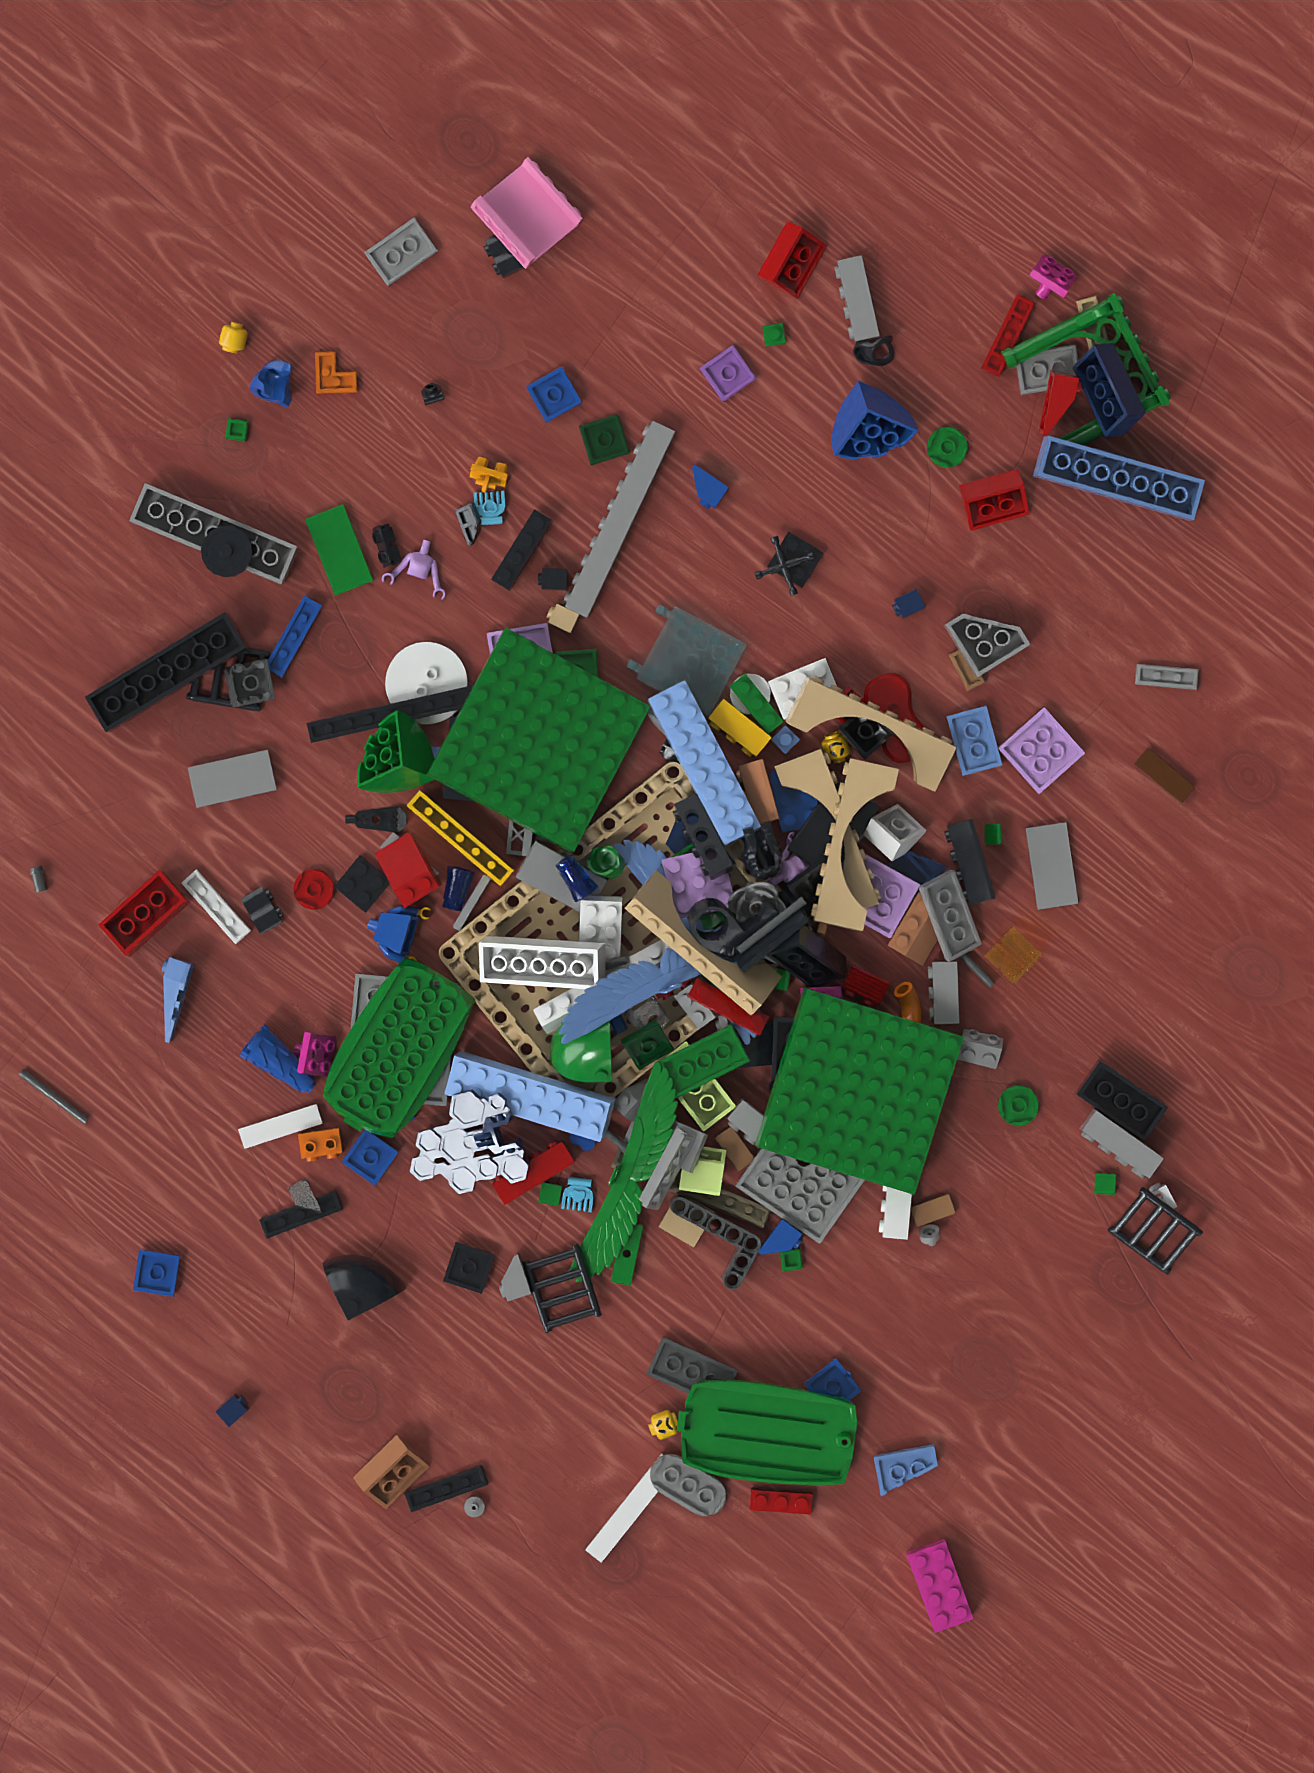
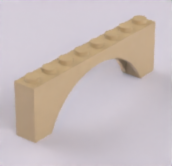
M813 676L812 679L806 677L787 716V724L807 733L820 723L839 717H862L876 721L892 730L906 747L912 762L913 780L923 787L934 792L936 791L957 748L952 744L953 740L943 735L941 738L934 736V731L923 727L921 730L915 727L916 723L909 719L899 720L897 719L898 715L889 710L884 713L879 710L880 706L872 702L865 704L860 701L861 697L855 694L845 695L842 693L843 689L833 684L831 687L824 685V680Z
M820 749L775 766L782 787L797 789L811 795L821 802L836 820L837 815H833L835 804L840 803L842 795H838L834 785L838 783L834 771L829 772L827 765L831 763L827 752L822 753ZM848 825L843 838L845 847L843 876L854 898L862 907L868 909L879 905L878 900L881 899L877 887L873 889L871 880H874L871 869H866L863 861L867 860L864 850L858 849L856 842L860 840L856 829L851 830L850 825Z
M851 758L849 763L845 762L842 774L846 775L844 783L840 782L838 795L842 796L840 803L835 804L833 815H837L836 823H831L829 835H832L831 844L827 843L824 854L828 856L826 864L822 863L820 875L823 876L822 884L818 883L815 894L819 896L817 904H813L811 916H815L814 921L863 931L867 910L854 898L845 882L841 867L842 841L850 821L863 805L881 794L894 791L899 769Z
M657 870L647 879L625 907L629 913L750 1015L763 1004L782 978L767 963L752 966L746 972H743L738 964L724 960L702 946L684 926L676 911L672 897V883Z

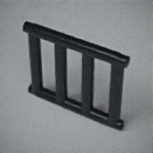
M249 648L238 655L236 664L245 663L246 656L256 657L258 660L269 659L270 652ZM224 664L214 670L210 695L198 694L201 680L199 678L191 684L190 693H187L186 699L232 707L230 699L218 697ZM258 702L234 708L260 712L261 704Z
M1141 1187L1140 1195L1114 1226L1111 1225L1107 1231L1168 1275L1171 1271L1170 1267L1196 1236L1202 1235L1203 1231L1152 1192ZM1147 1199L1156 1208L1134 1235L1129 1238L1121 1230ZM1165 1212L1173 1218L1149 1249H1144L1138 1244L1139 1240L1161 1213ZM1181 1224L1189 1232L1163 1263L1154 1254L1177 1226Z
M575 1244L572 1246V1249L532 1262L529 1260L522 1262L545 1333L552 1331V1328L593 1315L595 1317L602 1316L579 1244ZM575 1257L578 1269L536 1281L534 1269ZM581 1276L585 1288L543 1301L539 1289ZM588 1296L591 1308L549 1320L547 1308Z

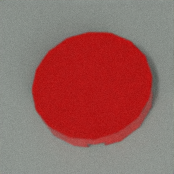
M317 869L306 870L301 873L295 880L293 887L297 902L304 908L311 910L322 909L328 905L335 891L334 883L330 876L324 871Z

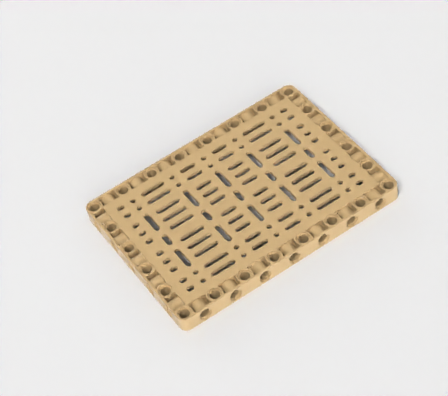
M677 762L666 764L589 826L578 843L583 847L581 855L576 856L563 848L557 853L588 868L587 860L590 858L591 852L595 847L612 846L614 848L615 843L621 844L623 839L643 823H646L648 828L632 842L635 844V841H639L643 844L655 835L658 839L651 847L654 848L656 853L660 849L663 853L666 851L670 852V858L675 854L666 845V842L676 821L673 815L675 807L667 810L666 805L669 802L675 804L695 794L681 765ZM672 766L679 769V775L676 778H670L667 774L668 769ZM643 792L647 795V801L644 804L636 802L635 797L637 793ZM654 814H659V820H654ZM607 818H612L615 821V827L611 830H607L603 826L604 820ZM664 826L669 827L668 832L663 831ZM741 839L724 847L725 851L735 861L733 871L729 872L731 874V887L738 884L743 888L749 882L768 883V880L771 879L760 880L746 873L745 864L740 857L744 851V843ZM627 864L620 876L615 879H609L606 882L599 896H611L621 887H625L626 892L620 896L622 897L623 906L636 895L639 890L629 879V874L632 872L627 867ZM521 881L444 943L439 949V957L467 993L475 998V1003L532 1073L545 1077L554 1075L558 1078V1081L615 1097L653 1067L656 1061L638 1070L626 1049H623L612 1058V1082L616 1085V1090L612 1093L607 1092L604 1088L607 1082L579 1083L575 1080L565 1079L564 1076L559 1074L550 1061L551 1042L547 1043L545 1040L547 1036L553 1035L558 1029L549 1034L544 1029L537 1031L536 1026L540 1022L533 1010L541 1006L539 1004L540 999L548 1002L572 988L557 987L553 991H548L547 986H534L535 992L531 993L525 985L510 984L508 988L504 989L502 988V983L480 982L481 987L477 991L472 990L469 986L472 979L480 981L479 942L486 936L506 937L510 930L527 917H531L532 922L517 933L514 938H526L536 929H540L542 933L536 939L560 940L557 937V932L562 931L569 941L579 942L580 929L574 932L572 927L580 921V912L572 909L564 916H561L559 912L566 904L560 901L554 904L550 903L551 896ZM776 884L775 887L777 888L778 892L782 891L780 887ZM512 895L517 896L519 899V904L516 907L508 905L507 900ZM755 903L753 905L754 907H757V905H760V903ZM539 907L544 909L542 914L537 911ZM628 911L622 914L621 934L633 945V949L631 951L627 950L621 942L620 957L626 955L630 957L661 940L657 936L649 944L644 945L642 943L643 939L651 934L652 931L640 921L632 927L628 926V921L634 917ZM549 919L553 920V925L551 926L547 924ZM479 921H483L487 925V930L484 933H479L476 930V924ZM451 947L454 949L455 955L452 959L444 956L445 948ZM762 958L753 966L766 964L764 958ZM773 963V964H768V965H769L772 969H774V968L777 967L779 964ZM702 974L691 980V983H693L696 978H700L711 985L710 981ZM681 988L675 989L673 991L674 995L666 1000H663V998L657 999L656 995H653L621 1013L628 1029L611 1039L612 1050L622 1043L621 1039L647 1025L648 1021L662 1010L666 1012V1015L658 1023L667 1038L669 1039L668 1034L671 1030H677L680 1033L679 1040L671 1041L669 1039L674 1049L694 1034L698 1029L679 1003L677 1007L672 1005V1002L676 1000L674 996L682 991ZM517 992L520 994V997L514 1001L511 996ZM650 999H656L654 1006L643 1014L639 1013V1008ZM527 1004L530 1008L524 1013L521 1011V1007ZM498 1011L506 1013L507 1019L505 1022L500 1023L496 1021L495 1015ZM629 1017L633 1019L631 1024L626 1022V1019ZM524 1043H529L532 1046L531 1054L526 1055L522 1053L521 1046Z

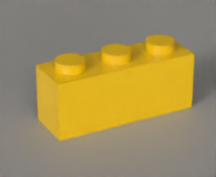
M725 699L720 702L708 717L711 721L709 723L711 727L718 732L722 729L727 733L725 738L733 744L738 742L743 746L741 751L749 757L752 755L757 757L772 738Z

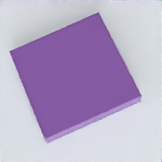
M734 345L699 368L722 402L757 379Z

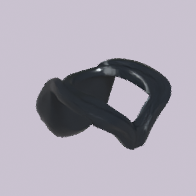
M884 336L874 343L865 340L856 342L853 348L855 358L860 363L867 365L884 366L889 364L894 359V350L891 345L893 336ZM886 344L890 354L884 358L876 359L874 357V350L879 345Z

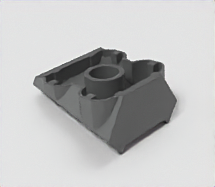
M267 659L225 667L230 703L233 708L275 699Z

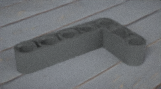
M682 1195L672 1196L669 1200V1208L675 1215L737 1246L721 1278L723 1284L728 1289L739 1288L760 1250L761 1241L759 1237L753 1232ZM677 1200L684 1202V1206L680 1210H675L673 1207ZM699 1209L702 1211V1216L695 1220L692 1218V1212ZM713 1219L720 1220V1226L716 1229L710 1228V1222ZM732 1228L738 1230V1235L735 1238L728 1237V1231ZM749 1238L756 1239V1244L752 1248L746 1247V1241ZM740 1256L746 1257V1263L743 1266L736 1264V1260ZM730 1274L737 1276V1280L733 1284H728L726 1281Z

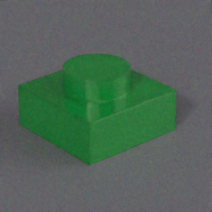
M783 323L762 326L765 347L786 344Z

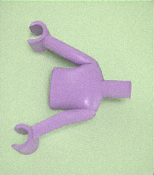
M423 540L420 552L408 553L391 573H385L382 576L383 583L386 576H391L392 581L390 585H392L395 580L394 578L408 563L409 568L406 574L427 580L429 570L431 569L435 588L433 597L435 598L438 591L443 592L442 600L446 596L440 586L437 563L428 555L431 542Z
M794 832L789 833L786 839L787 846L782 853L783 857L781 860L783 864L781 871L778 875L768 880V883L773 886L781 881L788 883L806 870V867L797 856L786 860L791 852L787 848L792 842L790 838L794 836Z

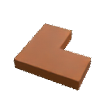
M315 352L316 394L358 393L357 372H337L336 352Z

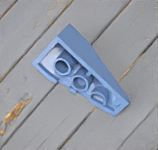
M169 957V960H165L162 967V972H165L163 983L165 1042L167 1043L172 1042L195 965L194 963L174 957Z

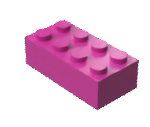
M945 1539L906 1552L934 1632L937 1633L973 1620Z

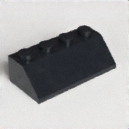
M969 819L946 826L947 830L944 831L947 843L951 842L953 847L950 854L953 863L957 862L959 870H956V875L959 882L963 881L965 889L962 891L966 902L968 901L969 905L995 899L973 820Z
M805 925L766 955L809 987H819L846 978V956Z

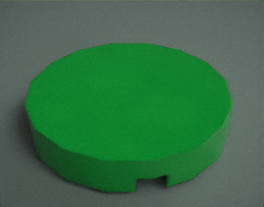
M943 427L934 431L927 443L929 458L934 464L943 468H951L960 464L966 457L968 450L967 440L963 433L952 427Z
M1014 1085L1008 1087L1001 1093L998 1099L1000 1116L1005 1122L1013 1126L1029 1124L1038 1113L1039 1102L1037 1096L1031 1089L1025 1086Z

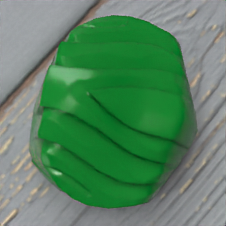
M612 846L595 847L591 852L590 858L587 860V866L589 870L603 878L615 879L622 874L625 860Z

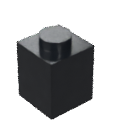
M542 568V573H538V585H542V590L567 591V569Z

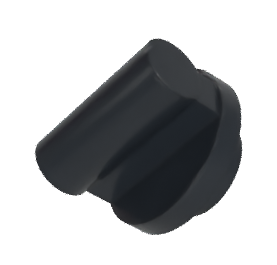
M427 384L421 391L425 406L445 399L441 386L438 384Z

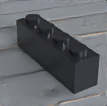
M534 509L491 580L510 591L553 521Z

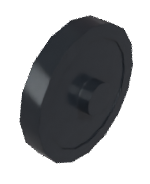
M232 526L218 527L210 531L203 540L201 547L202 560L206 568L213 574L224 578L235 577L243 573L250 565L253 556L252 543L248 536L238 528Z

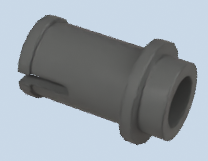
M42 866L30 868L31 873L29 875L32 876L35 893L48 890L43 873L45 869L43 870Z

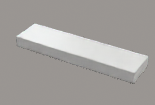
M197 869L182 882V885L235 944L252 931Z
M317 1104L238 1130L244 1149L323 1124Z

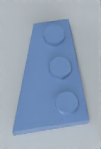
M934 1444L873 1455L881 1496L887 1494L888 1491L895 1487L902 1486L906 1481L938 1466Z

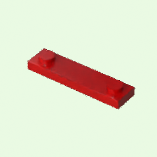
M1018 294L1016 295L980 369L1000 377L1006 365L1001 351L1015 346L1035 302Z
M698 978L695 979L687 995L689 999L758 1036L761 1034L769 1016L758 1010L750 1015L724 992Z

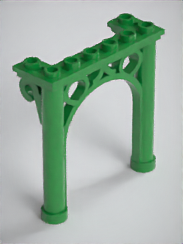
M1115 293L1107 296V299L1040 334L1012 348L1008 347L1001 351L1009 369L1018 366V364L1073 337L1089 338L1100 344H1115L1119 340L1120 335H1122L1129 351H1122L1117 346L1115 348L1118 355L1125 356L1122 363L1126 370H1129L1128 363L1133 357L1140 373H1128L1129 378L1135 376L1142 383V391L1137 395L1146 413L1159 406L1164 407L1170 404V393L1166 387L1162 388V386L1158 385L1159 378L1155 370H1150L1148 366L1150 360L1145 351L1141 352L1138 346L1141 342L1136 333L1132 334L1129 328L1132 325L1128 316H1123L1122 314L1124 311L1122 307L1125 306L1120 295L1116 296ZM1111 315L1114 320L1107 319V317ZM1098 322L1095 334L1080 332ZM1104 323L1111 324L1116 332L1115 338L1111 341L1101 337L1100 330ZM1097 419L1059 439L1085 445L1103 436L1104 433Z

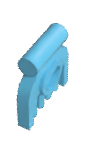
M496 491V503L494 502V493L490 492V499L488 500V492H486L484 504L483 495L480 492V505H478L477 492L474 493L475 506L479 515L482 516L480 517L481 525L503 524L502 516L499 515L505 510L504 491H501L502 504H500L499 491Z
M569 1177L568 1185L571 1186L565 1188L563 1192L561 1209H565L566 1197H568L566 1208L570 1209L572 1197V1210L576 1209L577 1202L578 1211H581L582 1200H584L583 1211L586 1212L588 1199H590L588 1212H592L593 1192L588 1188L591 1187L592 1179Z

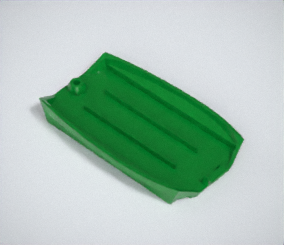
M404 957L373 995L344 1039L330 1068L322 1096L338 1114L345 1117L343 1120L345 1123L360 1132L363 1128L373 1134L394 1138L420 1110L439 1080L465 1028L475 998L459 985L426 965ZM434 981H438L439 986H435Z
M702 1379L693 1384L686 1399L685 1410L679 1411L677 1431H682L683 1463L695 1469L718 1476L747 1481L794 1485L845 1484L852 1462L857 1415L856 1406L845 1397L829 1396L808 1390L755 1381Z

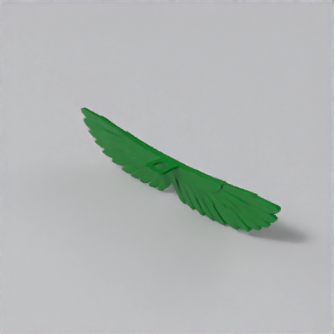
M659 1061L654 1063L648 1082L645 1084L621 1164L615 1167L608 1183L611 1188L580 1245L590 1279L595 1273L600 1275L605 1265L609 1268L613 1263L614 1257H619L622 1245L626 1246L628 1243L629 1235H632L634 1230L633 1224L636 1225L638 1222L637 1213H641V1203L643 1204L639 1200L642 1190L637 1182L650 1179L670 1141L669 1139L673 1135L674 1129L670 1128L677 1117L674 1114L678 1104L677 1101H674L676 1088L672 1089L673 1078H669L667 1067H664L662 1070ZM575 1258L569 1271L578 1269ZM581 1276L576 1278V1282L582 1281Z

